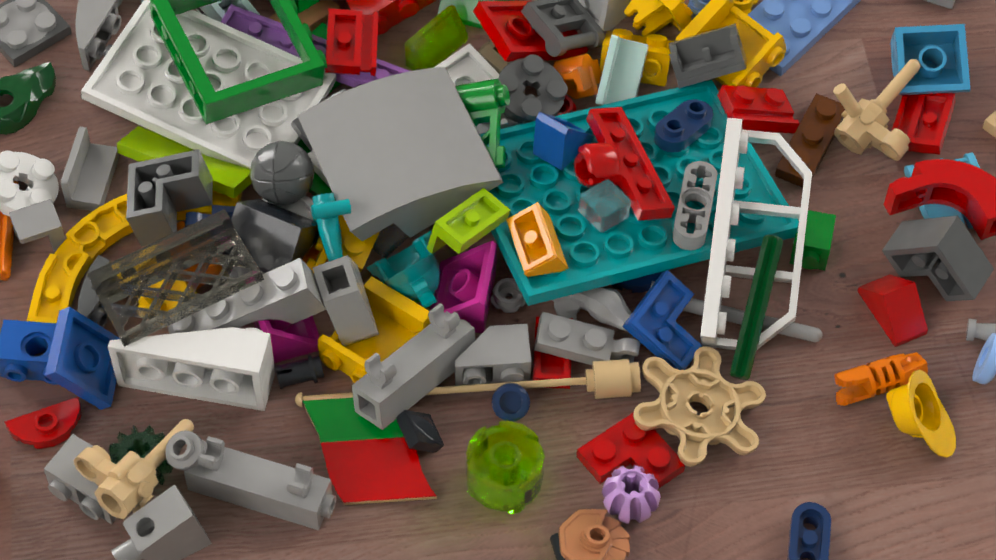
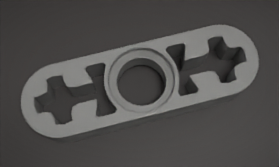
M695 161L690 163L685 169L672 236L674 243L685 250L699 249L706 240L718 175L716 168L710 163ZM697 178L704 179L702 188L695 187ZM698 201L705 207L698 210L691 209L686 203ZM688 222L695 223L693 234L686 232Z

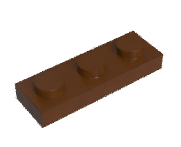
M817 93L789 143L790 147L811 170L812 179L835 137V129L843 121L844 117L841 115L845 110L840 102ZM783 155L776 167L775 177L803 187L804 179Z

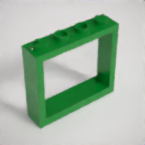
M150 0L151 19L206 125L323 85L324 69L327 68L326 58L321 50H316L311 30L306 23L302 24L299 19L297 5L294 0L269 1L303 63L215 92L176 15L221 0Z

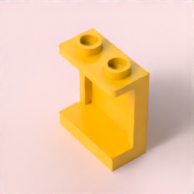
M710 0L675 38L676 41L736 24L747 58L746 69L714 79L722 85L758 87L765 72L770 67L777 66L784 58L787 50L784 37L778 32L773 35L736 7L733 0Z
M372 276L364 284V288L379 335L345 347L341 344L336 330L330 337L322 334L318 338L319 356L323 364L331 370L342 371L350 376L354 383L367 374L364 366L367 359L378 353L382 362L431 324L428 317L429 310Z

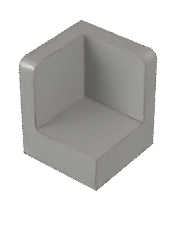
M51 199L9 212L16 237L22 244L48 236L53 251H56L66 240Z

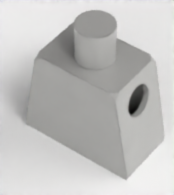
M173 485L124 520L123 525L130 539L112 549L111 552L116 560H182L212 543L176 485Z

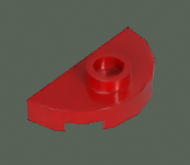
M75 397L4 422L14 440L34 445L36 449L54 447L71 436L70 432L81 419L79 397Z

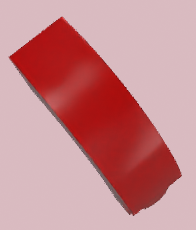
M948 159L924 160L915 163L911 177H901L889 184L883 205L890 216L927 204H942L961 212L970 221L980 240L996 235V178L976 166Z

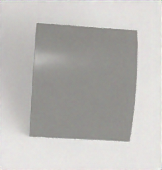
M445 67L414 70L374 80L337 94L297 115L336 201L350 200L351 214H345L343 217L350 232L361 241L366 240L393 223L411 238L434 224L435 221L482 188L490 191L503 183Z

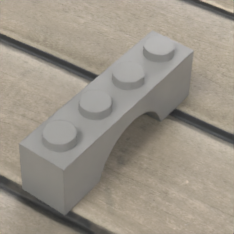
M298 258L166 316L169 334L228 327L240 328L255 321L269 319L282 320L294 324L326 310L315 274L301 258Z

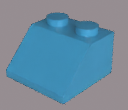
M965 24L895 27L890 41L893 77L911 59L918 60L921 65L920 70L899 95L970 92Z

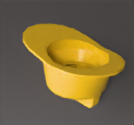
M922 370L914 371L909 378L908 384L891 389L886 394L893 420L901 432L912 437L924 438L934 453L940 457L947 458L953 455L956 449V435L953 424L937 395L931 378Z

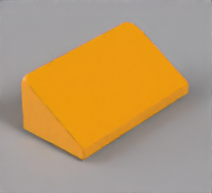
M538 202L506 219L524 274L527 277L562 272L568 269L552 220Z

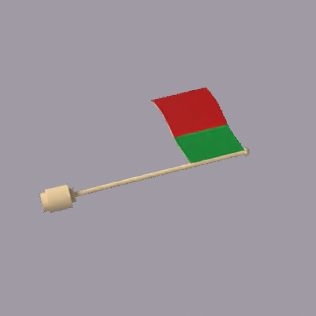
M629 359L592 361V369H585V377L435 387L427 395L495 391L505 383H516L524 389L586 385L587 392H594L595 399L631 397L632 393L641 392L640 368L638 362L629 363ZM302 392L296 395L295 403L299 407L304 405L319 436L329 479H331L335 492L344 505L437 499L436 494L430 488L422 472L417 451L409 449L397 419L381 430L355 412L353 392L303 396Z

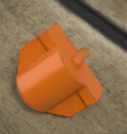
M583 54L555 61L553 67L560 73L566 83L568 95L574 99H579L598 93L597 84L600 83L602 76L598 59L593 60L589 54Z

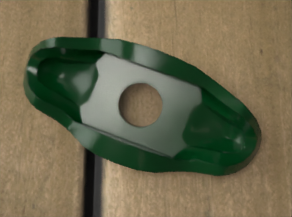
M51 62L0 78V97L4 94L13 97L10 105L0 107V134L15 133L29 124L36 116L41 102L53 94L56 86V75Z

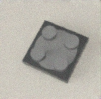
M6 0L0 4V52L14 67L72 34L70 25L46 0Z

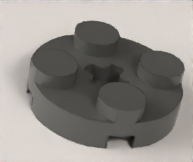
M528 55L524 59L514 60L502 69L498 77L501 84H505L509 90L510 104L505 106L503 114L510 120L522 124L523 121H536L539 112L552 116L559 114L567 94V85L560 73L553 66L544 62L541 57ZM525 86L535 88L538 97L532 94L526 96L523 93Z

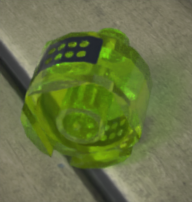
M508 420L499 421V425L491 426L488 429L487 425L480 428L470 439L466 451V479L470 496L489 509L506 511L510 514H517L523 511L525 506L530 504L539 494L543 482L545 455L536 433L521 423Z

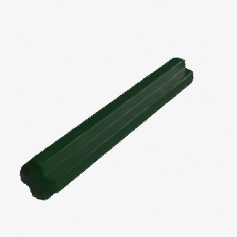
M765 235L762 240L730 369V375L737 379L748 380L751 375L783 246V239L778 236Z

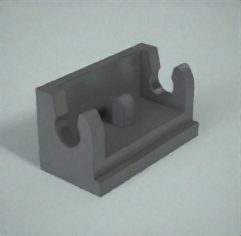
M736 24L669 43L671 52L669 56L679 88L746 69L747 58Z

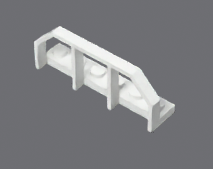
M727 118L700 337L703 347L736 349L738 340L719 338L717 335H725L727 312L720 311L722 297L729 298L731 277L753 279L755 268L726 265V261H734L736 239H729L731 225L738 226L739 213L799 219L793 272L776 270L774 278L775 282L792 283L789 312L761 333L757 347L758 350L796 319L812 172L780 133L743 130L742 119ZM748 142L775 145L804 179L801 207L734 200L735 189L742 190L745 167H738L740 153L747 154Z

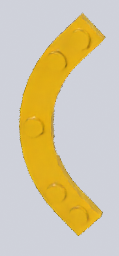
M213 191L212 205L236 206L237 202H241L242 192L237 197L231 198ZM127 194L107 202L82 218L66 233V240L59 246L54 254L50 253L38 276L27 321L57 323L59 311L72 307L79 283L96 257L101 255L115 242L133 232L126 219ZM212 205L177 212V220H186V212L211 214Z

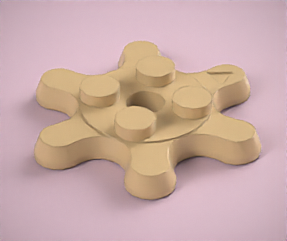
M706 346L696 350L694 363L691 368L686 370L675 369L660 357H649L642 365L644 379L653 385L660 395L655 401L638 404L633 413L635 424L641 430L649 431L664 428L670 435L678 436L680 440L678 447L679 459L684 465L689 467L696 466L704 461L707 455L706 448L708 444H726L739 455H748L755 451L759 445L758 435L742 422L741 411L753 409L761 405L766 396L764 388L757 382L746 381L734 384L726 381L719 371L722 362L721 355L716 349ZM700 402L706 406L708 411L696 415L697 411L691 407L690 403Z

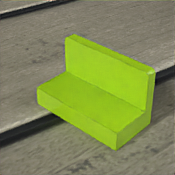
M482 188L435 221L427 250L433 254L447 244L460 254L508 219L510 209L485 188Z

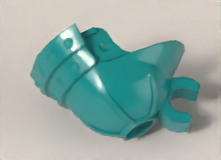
M431 231L414 240L412 245L388 259L385 257L366 267L381 282L417 303L421 302L424 308L437 302L433 294L436 293L435 290L440 282V269L435 253L432 254L427 250Z

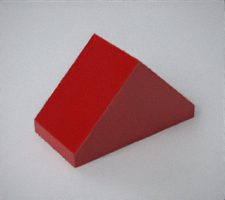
M889 274L858 287V293L894 347L927 334L928 328L915 282Z

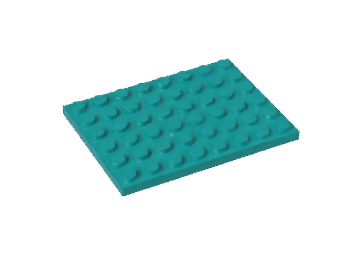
M712 80L555 116L565 119L594 135L586 120L589 110L622 107L675 207L671 218L638 221L623 190L618 185L586 187L577 180L574 159L561 171L534 155L533 145L536 121L500 129V146L503 145L506 149L505 168L499 169L503 183L488 192L510 209L508 218L538 202L552 220L568 265V269L562 272L527 277L524 274L507 221L491 231L528 306L710 259L728 118L717 96L719 91ZM697 99L711 106L713 119L710 129L686 149L674 153L666 152L655 144L654 135L657 123L681 103ZM595 136L591 143H598ZM748 142L747 154L740 153L738 167H745L742 190L735 189L734 200L789 206L755 149ZM704 161L713 165L718 174L706 240L699 249L685 250L678 247L672 238L684 173L690 163ZM697 178L695 187L702 188L704 179ZM698 201L686 203L691 209L698 210L705 207ZM739 213L738 226L731 225L729 239H736V253L761 246L765 235L778 236L783 240L794 238L798 232L799 221L795 218ZM688 222L687 233H694L695 223Z

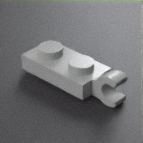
M542 312L538 322L534 350L592 365V361L629 359V363L634 362V356L638 357L640 341L632 338L613 340L614 330Z

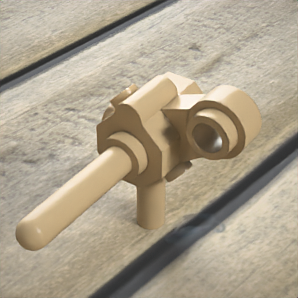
M916 59L909 60L876 99H871L870 101L862 98L857 102L844 83L834 88V94L845 109L841 115L844 117L843 121L834 131V135L843 146L851 152L860 155L867 148L873 146L893 160L899 161L909 149L910 139L903 131L894 128L892 131L887 129L889 118L886 115V108L920 70V62Z
M189 419L181 420L145 458H140L137 453L129 451L115 464L111 462V458L106 450L98 445H94L92 448L86 447L74 459V465L83 477L98 485L94 494L100 506L111 516L124 520L131 512L134 514L154 497L152 495L153 489L158 484L155 469L166 459L165 449L170 438L180 431L192 432L194 424Z

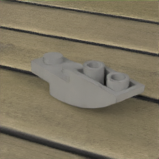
M123 0L78 1L75 20L76 38L83 69L90 71L95 61L103 56L106 44L111 36L119 31L121 16L118 12V6H120Z

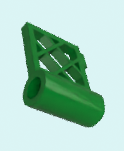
M499 79L456 85L455 87L475 126L477 127L480 123L490 122V129L481 138L499 172L500 168H505L506 149L503 145L500 146L501 114L504 113L505 106L510 104L508 87L505 84L502 85Z

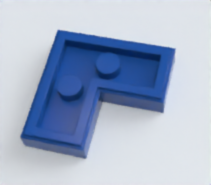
M666 270L661 273L622 327L656 357L664 359L670 366L678 370H685L694 358L696 350L702 347L701 343L675 321L694 296V293L670 271Z

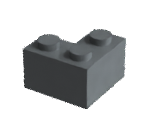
M197 149L129 164L126 219L141 247L176 240L177 212L212 205L213 178L200 150Z
M958 215L902 221L882 250L900 277L928 275L946 301L975 300L994 270Z

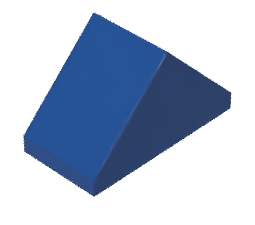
M539 112L535 122L533 154L562 171L580 153L578 148L584 144L591 143L594 135L565 119Z

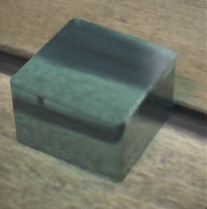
M607 179L580 194L579 212L596 229L604 232L629 218L631 199Z

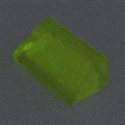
M452 4L447 6L405 42L406 66L411 70L434 68L468 41L467 31L455 6Z

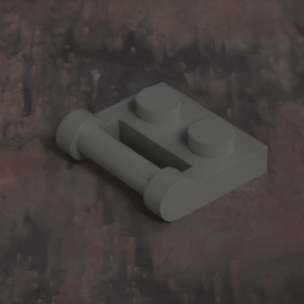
M535 0L527 2L521 11L530 22L531 27L544 39L546 51L552 57L564 55L567 50L586 46L593 49L601 47L605 38L604 31L578 0ZM575 29L582 31L581 34L567 37L561 34V32Z

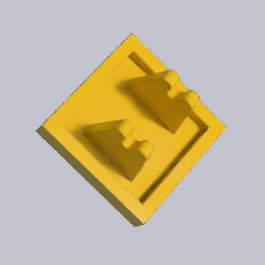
M631 0L624 10L627 17L638 12L633 19V27L635 30H639L642 26H646L642 31V35L645 37L656 33L669 23L682 32L692 21L690 17L693 15L691 9L684 3L686 0Z

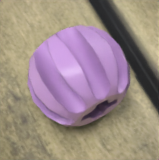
M634 465L633 469H626L624 466L615 469L612 477L606 479L602 489V495L605 498L603 503L610 515H619L618 521L629 524L631 519L637 520L639 523L649 519L651 512L658 508L661 498L658 491V481L653 474H645L644 468Z

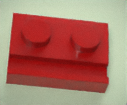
M329 8L326 44L327 68H325V73L360 75V72H370V76H376L379 12H373V15L363 14V11Z
M722 85L717 94L727 117L742 119L743 130L794 134L800 124L798 120L793 119L794 111L783 89Z
M955 93L902 96L892 130L897 128L909 137L908 151L940 155L956 103Z

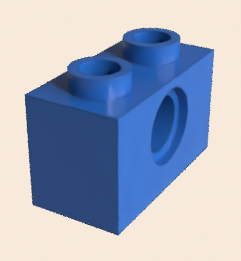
M4 319L0 332V376L16 382L27 379L58 385L45 377L56 323ZM38 353H44V354H42V355H40V356H36V357L34 356V355H36V354H38Z

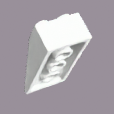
M228 327L110 340L108 344L118 386L265 411L275 376L270 333H265L257 328L241 329Z

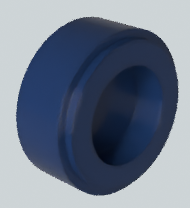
M505 383L499 386L492 396V408L495 414L504 421L513 422L520 420L529 410V395L519 384Z

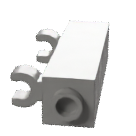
M441 303L429 311L428 317L431 324L381 362L380 354L375 353L364 363L367 374L352 385L355 412L381 430L396 420V417L401 412L408 410L455 372V360L475 341V328L466 320L460 319L456 312L451 314L446 311L444 313V306Z
M210 436L207 437L206 441L202 440L204 454L200 453L198 457L199 465L192 469L184 470L187 488L190 491L315 530L320 529L324 517L328 519L331 517L336 503V496L332 495L331 479L313 474L312 467L299 463L296 464L295 468L227 448L223 440Z

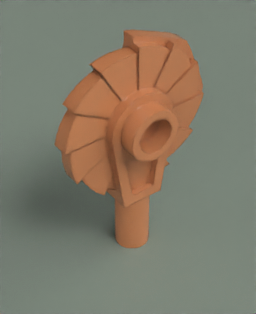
M580 509L574 512L559 527L560 553L566 560H625V557H629L630 536L621 526L622 523L606 516L607 510Z

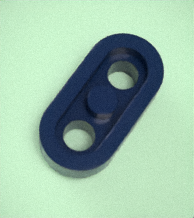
M697 99L681 103L657 123L654 135L655 144L666 152L674 153L686 149L710 129L713 119L711 106Z
M806 502L795 508L790 521L787 560H801L803 558L810 560L829 559L831 516L825 507L818 503ZM806 523H810L814 525L816 529L808 530L803 525Z

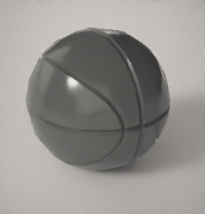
M277 141L267 144L256 153L251 163L250 178L254 189L263 199L270 203L287 205L295 203L306 196L313 184L314 167L311 158L303 148L291 142Z

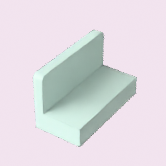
M611 35L596 104L601 106L637 97L649 48L648 44Z

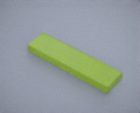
M137 126L117 142V153L139 162L193 151L189 147L140 126ZM202 154L213 178V191L235 198L252 183L249 168Z

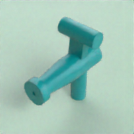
M334 193L313 196V205H311L313 220L317 222L328 262L343 257L341 228L338 216L351 214L350 200L335 201Z

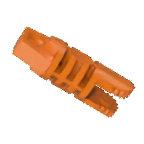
M915 352L906 355L888 356L886 359H879L867 363V365H860L836 373L834 375L836 385L846 387L836 392L837 405H849L908 384L911 374L917 370H922L928 375V363L919 353Z

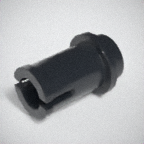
M307 354V359L275 365L280 389L314 380V384L318 383V379L325 377L320 356L312 357L311 354Z

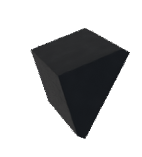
M261 199L237 202L222 249V255L266 273L298 258L303 259L319 236L318 225L314 220Z

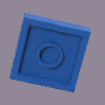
M71 307L60 310L45 377L100 410L112 406L116 377L108 344L110 340L120 338Z

